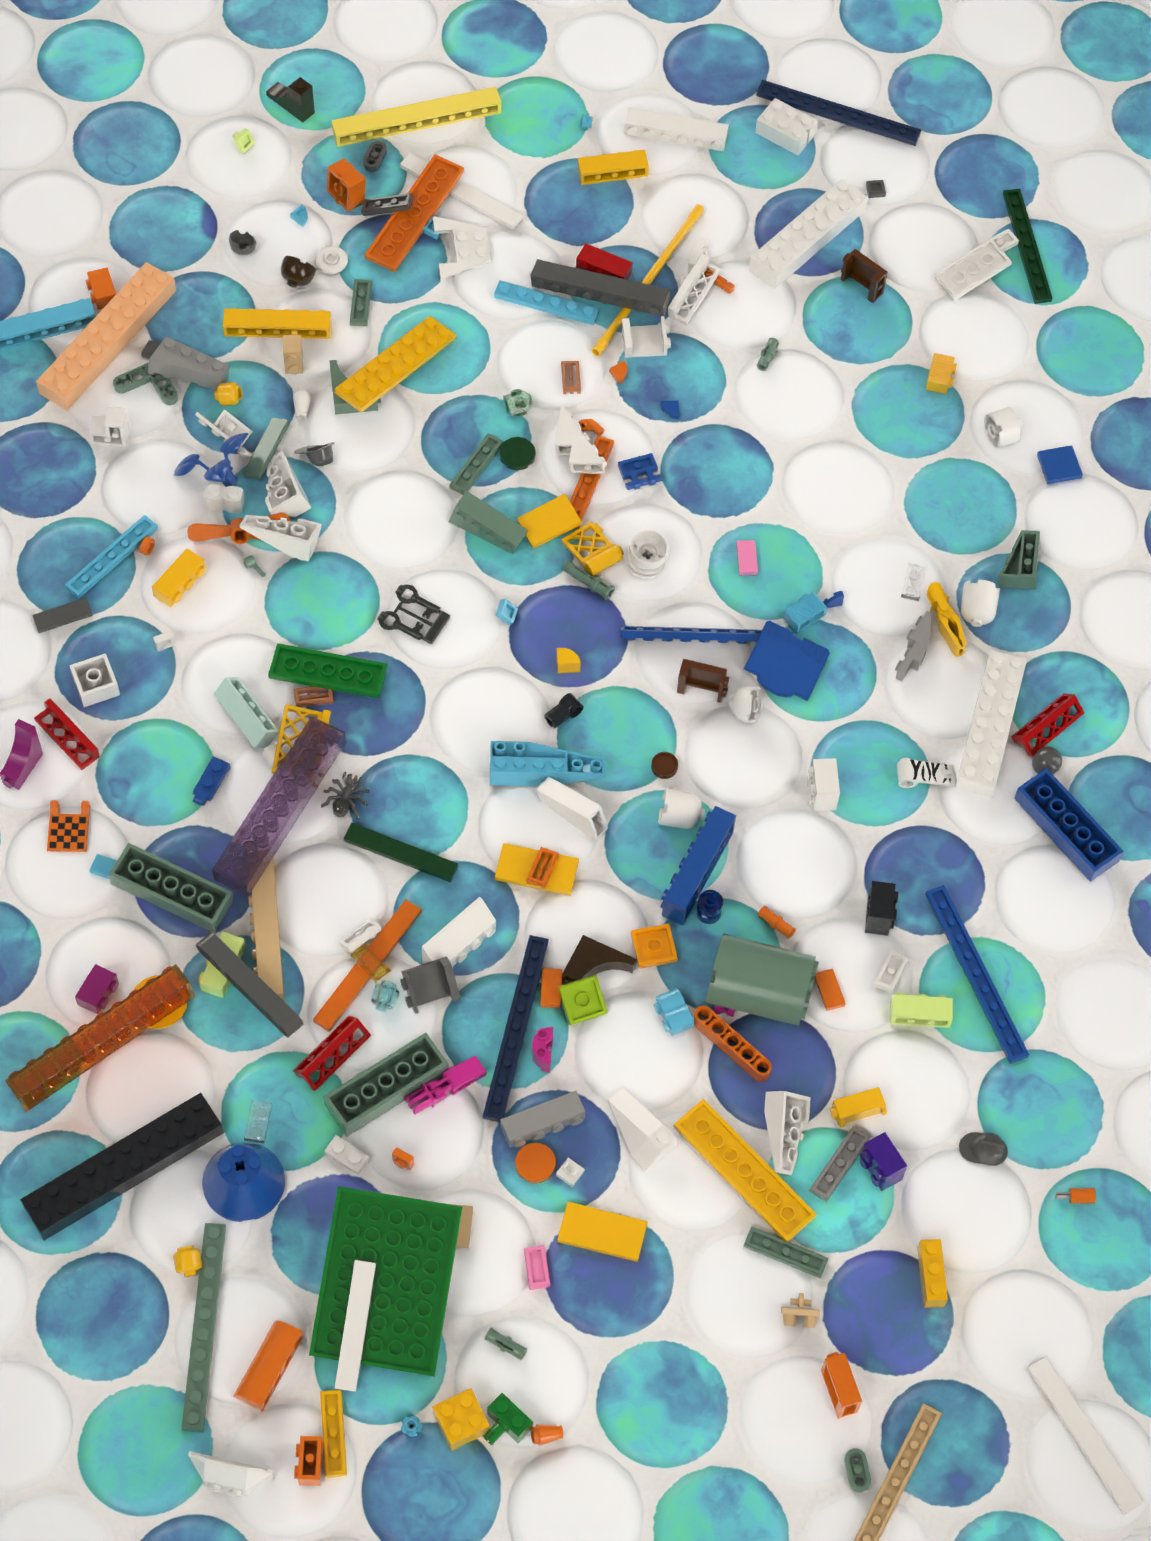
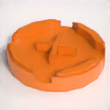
M529 1143L523 1146L517 1153L515 1158L516 1171L522 1179L527 1180L529 1183H542L551 1177L556 1168L555 1155L544 1144Z

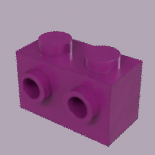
M95 964L75 996L77 1005L96 1014H99L101 1009L104 1010L108 1004L109 996L117 990L119 985L116 973Z

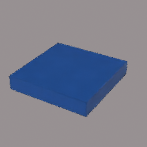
M1072 445L1037 452L1047 484L1082 478L1083 474Z

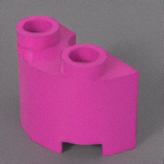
M553 1027L539 1029L532 1042L533 1062L542 1071L550 1073L552 1051L549 1049H552Z

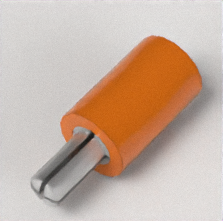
M1069 1188V1192H1056L1055 1194L1057 1200L1069 1199L1070 1204H1095L1096 1202L1095 1188Z

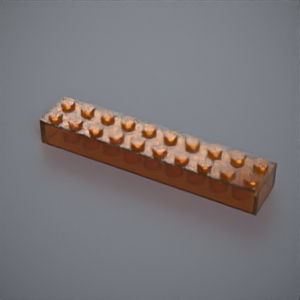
M177 964L167 967L161 975L149 979L139 990H133L127 998L114 1003L111 1009L105 1013L98 1014L89 1024L80 1026L77 1032L71 1036L64 1037L58 1045L46 1049L39 1058L30 1060L24 1068L11 1073L5 1082L25 1112L29 1111L193 999L195 995L190 982Z

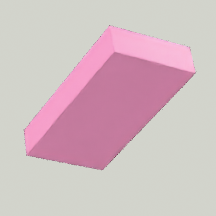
M755 540L737 541L739 575H758Z
M545 1246L524 1248L529 1289L550 1287Z

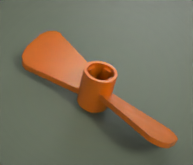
M282 512L268 516L271 520L287 518V521H291L289 516ZM243 518L233 519L230 525L195 523L187 529L188 538L195 542L231 536L232 541L236 544H245L249 538L261 540L240 528Z

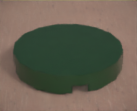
M513 437L501 445L500 460L509 469L524 470L530 464L532 465L535 460V447L526 438Z

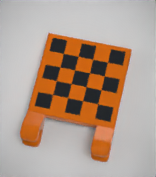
M51 800L47 851L86 852L91 810L89 801L81 802V814H59L60 805L58 800Z

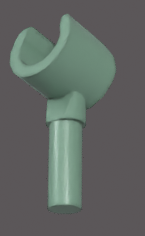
M253 556L243 559L247 569L253 566L262 577L266 575L257 565Z

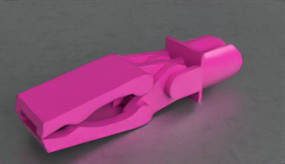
M474 1056L444 1071L442 1079H434L427 1084L423 1083L422 1088L409 1094L404 1100L406 1103H409V1108L413 1109L412 1112L416 1115L430 1106L433 1108L435 1104L444 1100L449 1092L455 1095L486 1076L487 1072L477 1057Z

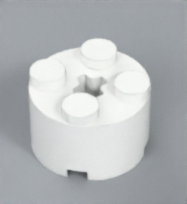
M1011 407L985 415L984 427L985 430H989L990 435H987V438L994 448L1021 441L1019 428L1022 427V423L1019 417L1016 418Z

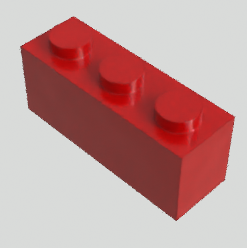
M586 243L576 258V268L626 280L632 274L633 262Z

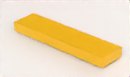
M342 1390L320 1391L325 1477L347 1476Z

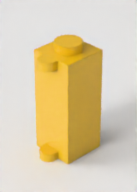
M877 1087L833 1100L830 1113L832 1119L837 1121L838 1126L843 1128L846 1123L880 1113L886 1115L887 1110L881 1090Z

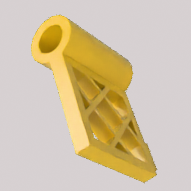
M590 522L562 538L561 541L583 565L584 570L590 575L595 576L623 560L624 551L621 546L612 544L602 534L603 529L597 523L593 524ZM590 529L594 532V536L584 535ZM573 539L580 540L579 545H572L569 541ZM582 541H592V546H581ZM595 542H603L605 544L603 547H594ZM580 550L590 551V554L583 558L580 555Z

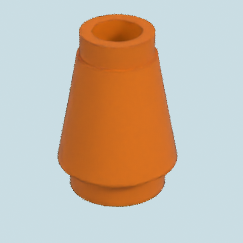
M536 1424L535 1427H531L533 1444L540 1446L563 1438V1428L561 1425Z

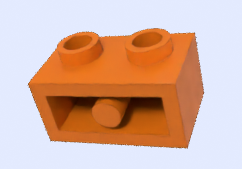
M300 1436V1444H296V1457H299V1464L295 1465L294 1479H298L299 1486H321L322 1436Z

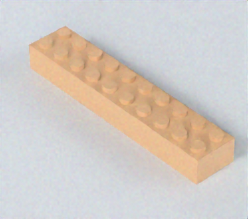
M146 262L36 381L39 394L68 410L176 292L174 277Z

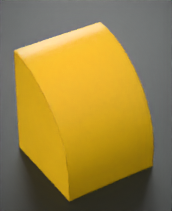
M556 648L558 674L580 672L581 662L578 655L567 648Z

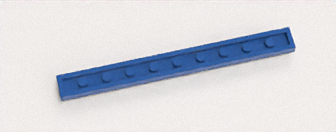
M942 885L926 891L925 895L1009 1063L1012 1064L1028 1058L1029 1053L945 886Z

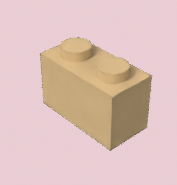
M283 335L285 374L303 373L301 335Z

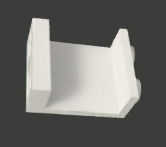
M661 316L660 325L630 327L629 318L622 319L625 358L667 355L668 348H671L670 337L667 338L669 325L665 323L664 316Z

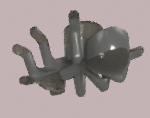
M344 772L342 779L346 787H343L338 779H332V782L337 784L341 791L334 787H329L328 790L324 789V793L333 791L337 793V796H329L326 802L321 804V808L329 805L331 800L336 799L332 804L333 814L336 817H344L348 810L352 808L356 818L359 819L360 815L352 799H359L365 806H368L369 803L364 801L362 796L351 794L357 791L370 793V790L364 789L362 786L352 790L353 787L360 784L362 777L358 780L356 775L352 779V774H348L346 779L347 773Z

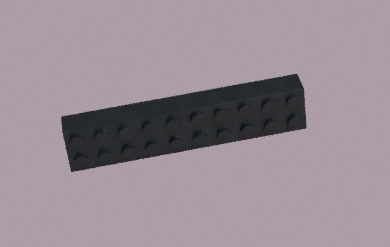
M200 1092L20 1199L21 1203L45 1241L224 1133L222 1124Z

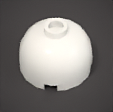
M745 685L740 687L734 696L730 698V708H732L733 714L740 721L753 724L758 722L759 719H755L757 713L761 715L763 704L762 693L758 692L761 689L759 686Z

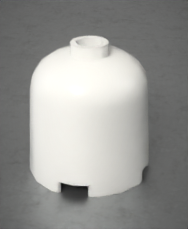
M978 580V583L965 582L961 602V615L963 619L975 627H981L992 622L997 611L1000 588H995V583L986 580Z
M665 787L662 800H665L664 808H660L658 823L660 825L692 829L698 824L699 819L703 820L705 809L702 808V802L698 795Z

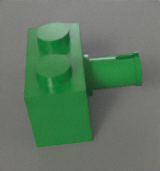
M501 1393L487 1407V1415L496 1423L483 1435V1438L486 1441L489 1440L488 1443L493 1445L506 1432L513 1440L519 1443L531 1431L533 1421L507 1396Z

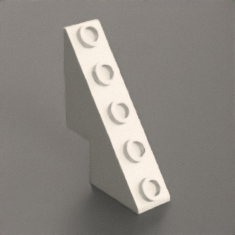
M561 405L554 442L556 454L570 455L569 466L571 473L605 474L604 467L607 466L604 457H599L596 446L589 443L588 435L585 432L582 433L580 424L577 420L574 421L572 419L573 416L570 410L565 409Z

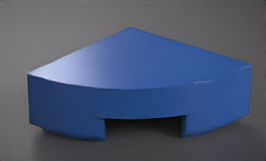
M678 400L660 402L663 412L670 415L671 418L679 419Z
M843 591L835 592L833 597L826 598L823 601L827 608L842 606L844 599Z

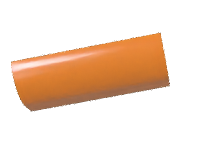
M274 1321L233 1397L263 1412L304 1337L303 1331L285 1322Z

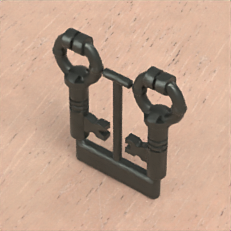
M400 585L395 593L401 602L394 612L382 611L377 618L380 626L384 630L398 629L417 640L422 639L429 644H433L449 620L450 615L440 610L441 607L420 597L413 585ZM406 589L413 591L411 599L402 597ZM402 603H417L427 608L422 614L423 617L426 615L427 619H429L433 612L439 613L434 623H431L401 606ZM398 610L431 626L426 635L423 636L420 633V629L424 626V624L419 625L420 622H417L413 629L401 623L400 617L396 614ZM388 615L395 618L391 626L383 623Z

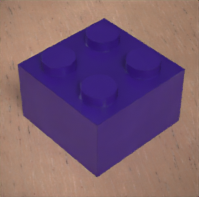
M886 1132L864 1143L860 1155V1163L865 1170L868 1169L871 1174V1180L876 1187L879 1186L880 1190L883 1191L903 1179L907 1164Z

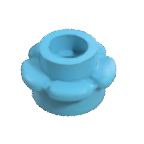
M589 113L587 115L582 114L581 128L588 130V127H592L593 118L589 116Z
M407 1416L403 1419L401 1430L404 1434L414 1437L421 1432L422 1423H420V1419L417 1416Z

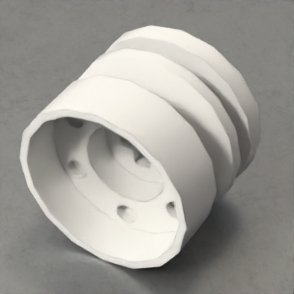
M652 530L640 531L634 535L627 555L629 571L641 579H651L661 574L668 554L666 539L660 533Z

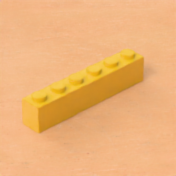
M224 308V336L283 338V335H301V338L330 339L331 311Z

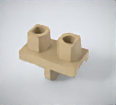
M799 1293L798 1299H790V1305H798V1308L781 1307L784 1326L796 1327V1315L804 1316L803 1327L815 1328L817 1317H820V1310L803 1308V1306H811L812 1300L804 1299V1293Z

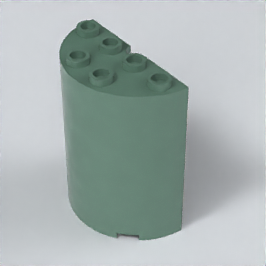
M723 933L713 967L712 978L709 983L706 1003L799 1026L801 1018L805 1019L808 1007H804V1004H809L819 961H815L816 956Z

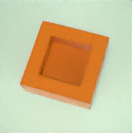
M396 1147L392 1153V1161L401 1169L407 1168L411 1170L414 1165V1156Z

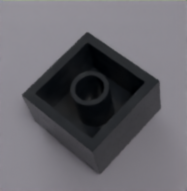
M872 881L867 900L865 933L888 936L889 930L894 928V921H896L897 909L895 907L899 893L895 891L896 884Z

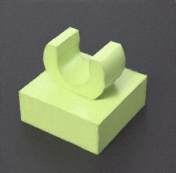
M244 128L241 132L236 131L232 135L241 153H245L255 143L249 129Z

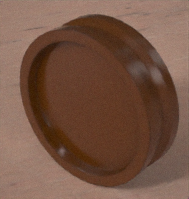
M669 752L656 754L651 764L653 774L661 779L673 777L678 770L677 758Z

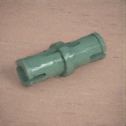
M769 338L766 347L761 351L760 360L756 365L761 371L767 370L770 361L775 356V350L779 345L776 338Z
M492 1327L484 1339L499 1347L503 1353L506 1351L520 1361L528 1350L514 1342L512 1337H506Z

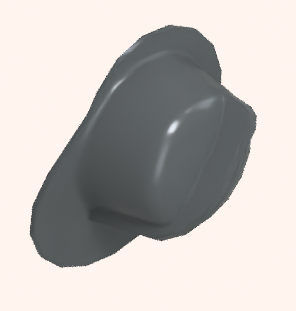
M335 442L303 447L295 450L294 453L306 454L312 464L324 466L333 462L332 445Z
M969 1133L959 1143V1152L962 1157L973 1163L997 1166L1002 1164L1008 1155L1005 1142L994 1133Z

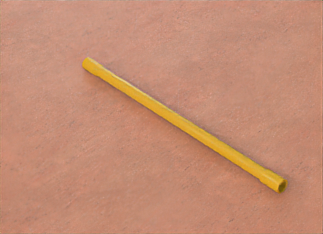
M695 205L684 224L641 283L648 285L652 283L693 224L697 222L704 212L703 206ZM622 308L609 328L592 348L591 351L594 355L600 356L611 338L622 325V319L627 318L632 309Z

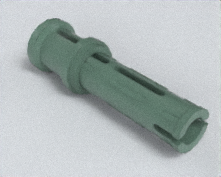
M569 560L564 564L562 570L590 587L591 592L600 594L606 601L611 598L615 591V586L606 584L600 577L590 575Z

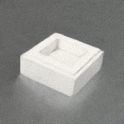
M171 631L153 637L157 652L175 645Z

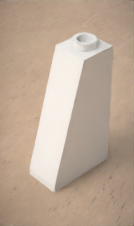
M548 777L536 789L542 803L592 840L597 842L607 831L608 826L602 807L596 802L551 777Z

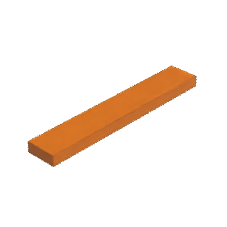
M597 435L594 445L598 450L599 457L603 456L607 463L614 446V440ZM581 473L570 499L581 522L602 474Z

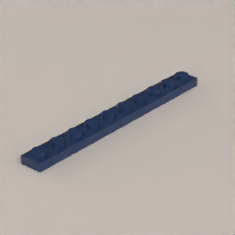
M762 80L756 93L758 97L770 101L776 98L793 108L916 146L921 135V129L769 81Z
M529 935L483 1112V1119L501 1123V1119L504 1118L549 939Z

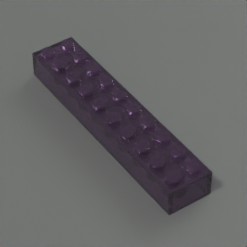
M313 716L310 717L213 867L214 880L246 896L250 895L345 746L346 736L344 731Z

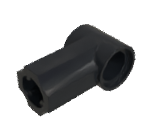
M568 693L561 698L557 706L544 714V718L551 728H556L568 718L578 716L584 706L571 693Z

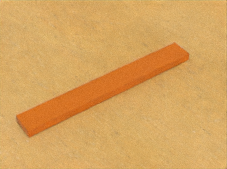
M405 899L313 1018L314 1023L328 1032L332 1030L422 913L421 908Z

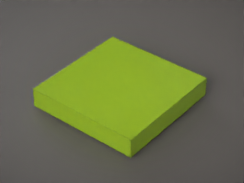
M597 975L558 986L569 1025L608 1013Z

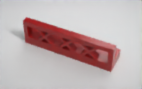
M1063 693L1013 734L1011 738L1014 743L1022 744L1028 756L1032 757L1039 749L1047 745L1082 716L1084 711L1075 694ZM1074 705L1077 712L1069 716L1070 707ZM1063 716L1062 725L1059 727L1055 726L1057 718ZM1046 727H1050L1049 735L1046 738L1042 737L1043 730ZM1032 738H1037L1035 747L1031 749L1028 742Z
M51 698L44 702L46 709L35 716L34 721L81 770L85 769L100 757L98 748ZM48 714L53 718L52 724L43 723L41 720ZM55 728L64 729V736H56L54 734ZM66 741H75L77 743L76 749L67 748ZM78 753L87 754L89 758L81 763L78 760Z
M348 1016L293 1072L297 1077L303 1078L312 1090L316 1091L371 1034L358 1018ZM359 1028L364 1035L359 1040H353V1034ZM342 1043H348V1049L345 1054H339V1047ZM328 1057H334L333 1065L330 1068H325V1060ZM314 1071H320L319 1079L314 1083L309 1076Z

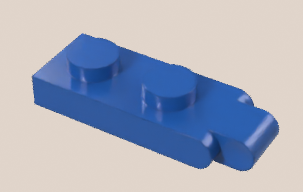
M212 757L193 790L195 795L193 798L194 803L204 806L207 800L211 801L230 769V763Z

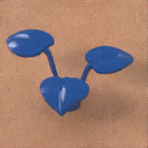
M241 433L228 438L220 449L224 453L225 459L213 467L209 468L198 460L200 457L198 454H191L180 461L173 475H186L195 465H201L207 470L204 474L205 480L222 482L225 487L233 486L238 479L232 472L233 468L230 465L231 462L228 459V454L236 451L249 434Z

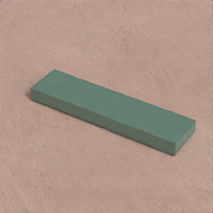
M271 419L242 473L245 478L261 479L290 424L288 420Z
M488 433L450 483V489L464 495L466 490L469 491L498 453L503 441Z
M752 1226L743 1245L747 1249L820 1279L828 1261V1258L791 1242H786L779 1237Z

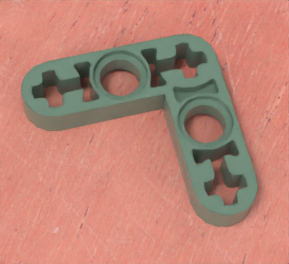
M149 362L125 372L113 380L114 390L117 393L123 394L151 382L164 404L174 405L178 401L177 391L170 379L164 378L161 374H157V376L155 374H148ZM135 375L143 376L140 380L133 379ZM161 380L167 382L164 386L157 385ZM167 390L169 395L172 396L171 398H169V396L166 395Z

